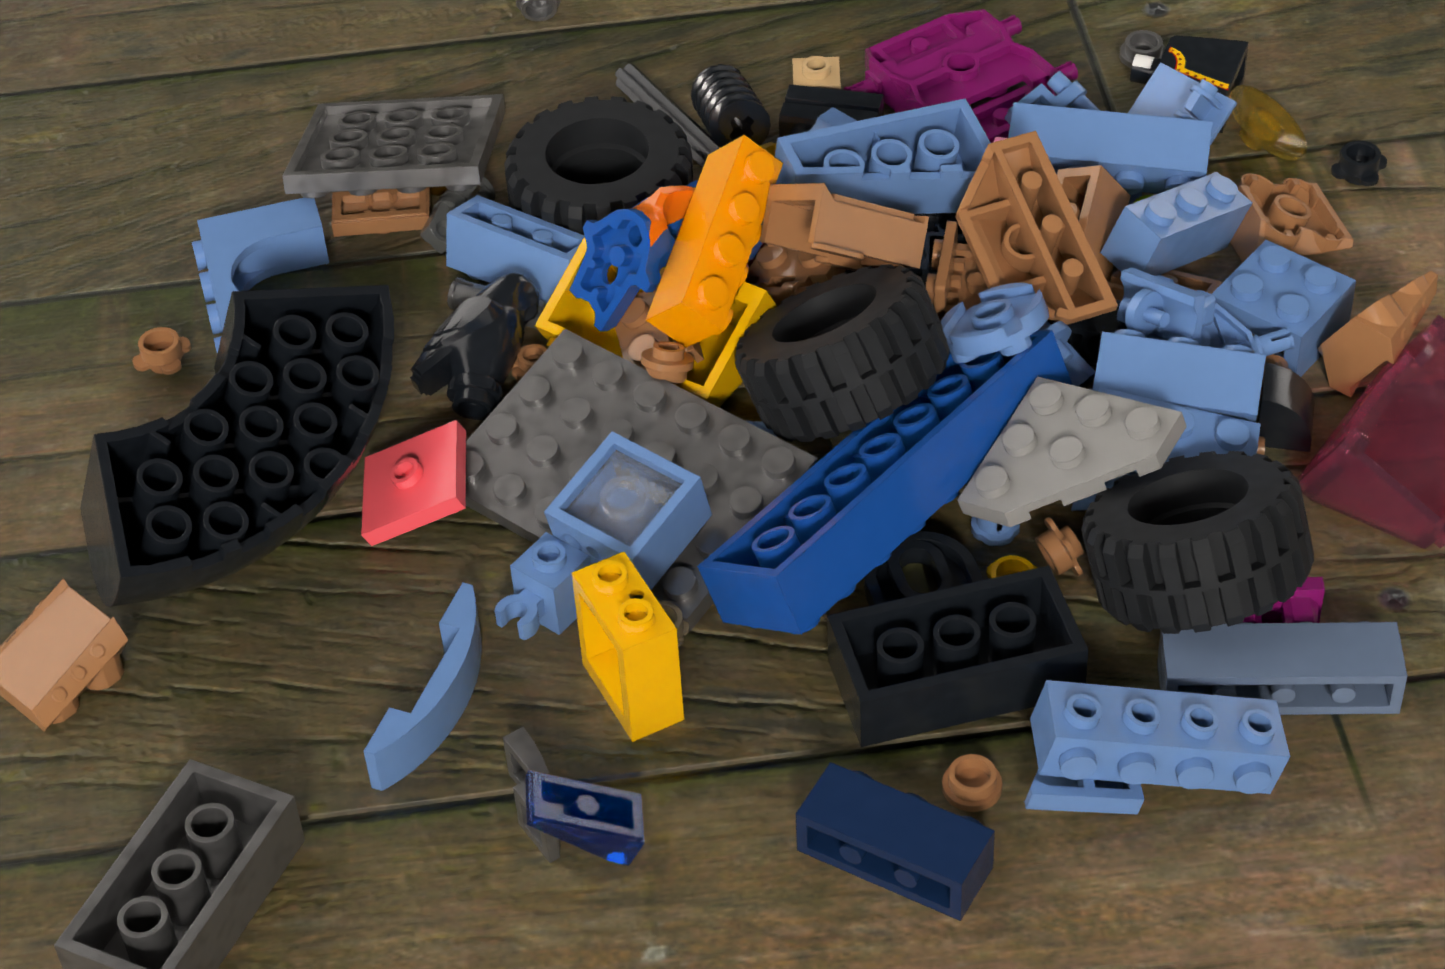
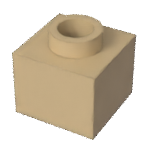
M810 56L808 58H792L793 85L841 90L839 57Z

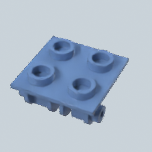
M1160 62L1128 113L1213 121L1211 145L1238 103L1217 92L1219 89L1210 82L1202 79L1199 83Z

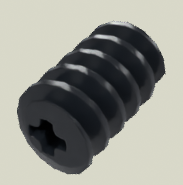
M718 64L710 66L698 74L692 85V104L716 145L721 148L743 135H746L759 146L762 145L770 131V116L745 77L741 75L740 70L731 65Z

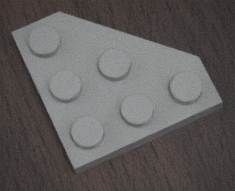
M1037 377L957 501L965 515L1012 527L1032 519L1030 511L1061 500L1063 506L1105 491L1107 489L1104 482L1136 470L1138 476L1141 477L1161 469L1187 425L1180 411Z

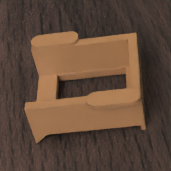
M825 183L770 184L760 242L815 255V262L851 271H857L858 268L868 266L878 268L880 265L888 264L894 267L900 265L905 268L920 269L929 217L914 216L912 213L838 194H831Z

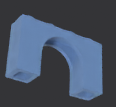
M304 197L197 220L201 240L193 241L192 246L198 271L209 270L199 273L205 302L216 301L214 304L206 305L213 335L223 332L232 291H249L254 285L271 276L329 263L323 227L315 198ZM221 336L214 338L217 353Z

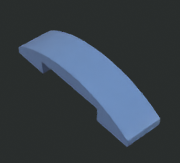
M462 582L439 622L444 656L411 713L389 707L364 749L371 788L385 790L422 764L453 730L472 696L481 666L482 636L474 588L471 584Z

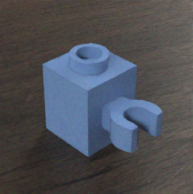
M545 532L510 565L514 594L504 597L497 603L494 610L497 625L502 628L511 619L522 617L517 622L519 638L522 640H527L534 636L540 625L560 635L577 619L571 573L591 565L590 555Z

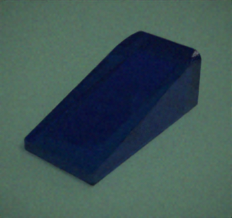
M530 770L526 773V814L528 826L610 862L627 866L631 864L645 843L641 794Z

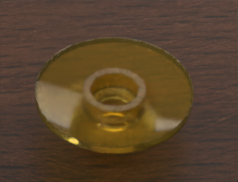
M1246 85L1236 86L1229 93L1228 98L1238 103L1234 107L1232 114L1241 128L1239 132L1240 137L1248 147L1255 151L1263 149L1274 156L1288 161H1297L1306 153L1307 143L1303 132L1291 115L1274 99L1262 91Z

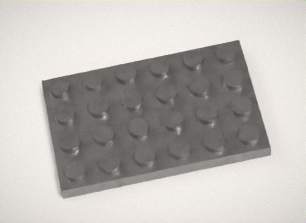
M564 329L466 441V506L532 543H535L545 532L553 535L544 511L612 431L700 476L712 516L651 590L658 601H668L680 608L683 620L689 623V631H691L714 603L697 566L818 462V458L665 379L660 380L651 377L647 370ZM625 455L628 467L674 492L682 485ZM640 595L634 596V598H639V599H642V598H643V597L640 596Z

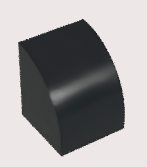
M1269 363L1265 364L1258 423L1261 424L1259 436L1265 438V447L1310 452L1315 405L1313 392L1305 380L1298 374L1282 366Z

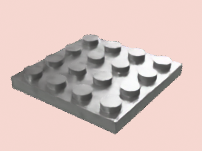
M503 94L318 104L282 175L285 194L301 193V196L305 198H319L330 192L349 191L351 195L365 196L381 189H397L401 193L410 194L423 191L426 187L446 186L451 191H464L471 189L475 185H481L505 114Z

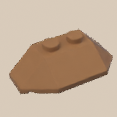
M1032 131L989 143L955 215L987 288L1010 283L1032 284L1035 294L1040 289L1049 310L1048 319L1056 322L1062 321L1067 325L1115 311L1118 307L1115 297L1037 132Z

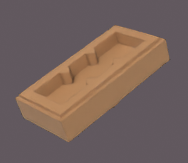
M430 187L410 194L401 193L397 189H381L365 196L351 195L349 191L332 192L331 224L334 237L422 230L431 214Z

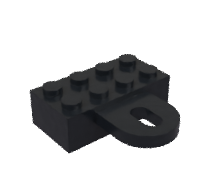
M919 531L910 535L891 552V557L885 563L875 567L864 577L865 596L869 606L827 615L828 662L861 747L1035 707L1046 680L1086 683L1088 647L1050 566L984 580L970 551L957 540L940 533ZM912 563L926 565L932 571L939 588L929 593H919L912 590L907 583L902 568Z

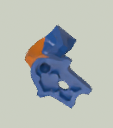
M698 180L686 186L660 187L650 197L645 198L630 209H619L599 221L587 220L584 224L583 232L587 249L569 291L576 298L584 299L590 303L595 312L594 326L600 332L608 331L617 326L640 289L648 293L653 292L657 288L661 280L659 270L666 267ZM760 240L752 248L748 261L753 260L763 244ZM611 265L618 267L617 276L612 283L608 281L607 277L608 269Z

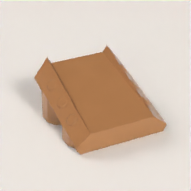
M1246 173L1242 175L1237 185L1238 190L1253 203L1230 241L1241 259V264L1265 240L1302 256L1318 255L1353 247V238L1317 183H1308L1297 178H1287L1282 184H1273V182L1258 174Z
M1429 271L1392 295L1388 294L1379 299L1320 344L1317 349L1323 356L1330 388L1352 397L1361 380L1383 362L1388 361L1395 364L1436 295L1438 274Z
M63 578L0 645V696L45 732L52 724L64 722L77 712L79 696L87 688L90 690L107 689L122 678L124 668L120 655L129 640L114 617L110 618L69 587Z

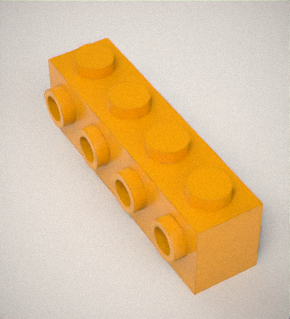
M746 135L708 154L646 317L647 322L679 344H682L685 348L712 335L721 334L731 322L733 317L731 306L737 290L747 278L749 269L746 265L752 248L760 240L761 223L765 215L770 184H776L783 165L780 160Z

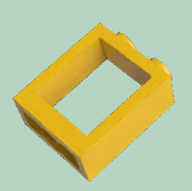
M621 552L572 572L583 666L631 741L634 742L683 721L684 709L677 628L627 554ZM636 595H640L643 597L642 599H632V597Z

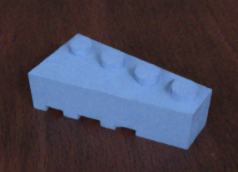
M965 98L777 138L775 158L780 160L783 165L776 184L825 183L831 194H838L912 214L956 213L981 162L982 156L991 142Z

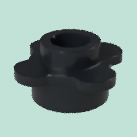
M1352 141L1345 144L1340 150V160L1332 165L1331 174L1337 179H1345L1354 185L1373 186L1379 181V170L1386 168L1387 159L1381 154L1380 149L1376 145L1367 141Z

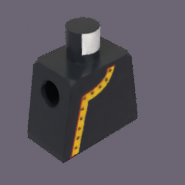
M1176 35L1170 38L1162 58L1136 54L1132 63L1130 81L1147 84L1161 62L1199 83L1202 79L1210 82L1219 89L1217 92L1236 101L1245 79L1249 42ZM1227 121L1225 122L1219 133H1223Z

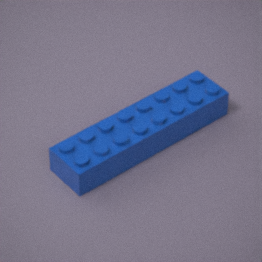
M1037 330L1030 335L1032 345L1025 351L1013 356H1003L1000 351L980 355L969 362L956 363L949 351L943 373L936 376V382L929 389L920 391L918 398L908 405H901L893 410V414L882 420L879 418L867 423L866 427L850 433L697 567L722 622L801 635L817 626L823 614L839 600L853 593L858 582L875 567L885 563L891 557V552L906 538L919 532L925 526V521L941 506L951 502L958 496L959 490L970 481L1037 377L1073 385L1053 331Z

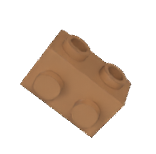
M947 221L944 240L935 239L933 245L932 270H938L937 274L928 273L926 290L940 322L950 309L962 301L966 310L981 303L978 293L988 289L968 244L958 243V222Z

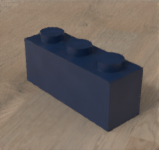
M832 762L829 763L796 812L797 851L959 921L962 920L993 869L995 830L983 826V824L972 817L956 815L928 803L919 795L901 792L875 781L864 772L851 771Z

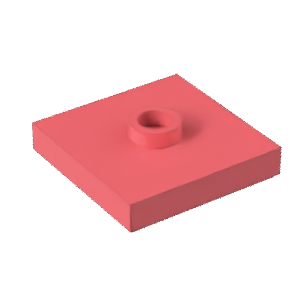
M457 420L365 457L361 535L371 546L466 509V430Z

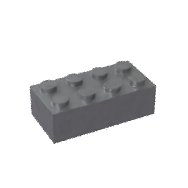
M189 759L54 944L62 968L218 969L305 841L294 796Z

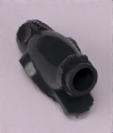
M507 273L492 281L475 297L468 298L460 303L433 333V337L423 348V353L410 369L413 372L410 379L421 395L424 393L426 396H431L448 384L447 397L453 402L452 408L458 415L471 420H485L504 399L502 385L511 372L517 355L521 350L525 326L538 314V288L523 274Z

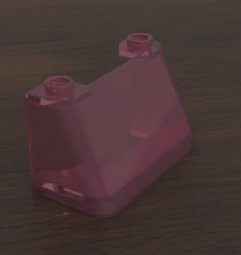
M1437 315L1405 345L1395 364L1387 362L1297 478L1302 494L1310 501L1422 549H1426L1433 543L1439 548L1445 545V319L1440 315Z

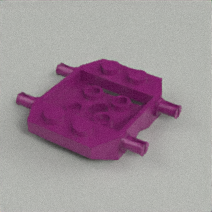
M985 9L946 14L865 49V80L844 87L843 90L883 94L884 102L896 113L965 98L970 105L986 97H998L972 109L989 141L993 143L995 137L1008 138L1010 124L1004 118L1014 102L1020 101L1041 83L1056 96L1057 94L1047 85L1050 78L1058 71H1061L1070 81L1076 80L1078 78V70L1072 61H1066L1064 64L1054 68L1033 49L1015 43L1011 36L1022 32L1021 21L1016 15H1011L1006 19L998 21ZM1022 81L1027 84L1006 94L1008 87Z

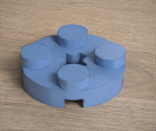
M1010 283L978 293L981 303L972 306L968 310H966L962 301L945 314L941 324L954 362L965 363L976 359L980 355L1000 351L1003 356H1013L1025 351L1032 345L1030 335L1039 330L1048 320L1049 310L1040 289L1035 294L1032 284Z

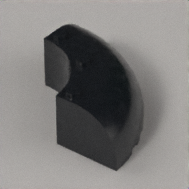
M388 285L232 291L214 366L215 375L190 400L189 406L168 420L161 417L137 427L93 435L80 510L95 585L102 602L106 606L112 607L153 601L191 591L232 575L267 556L301 531L333 499L356 468L376 428L388 391L392 372V345L394 342V315Z

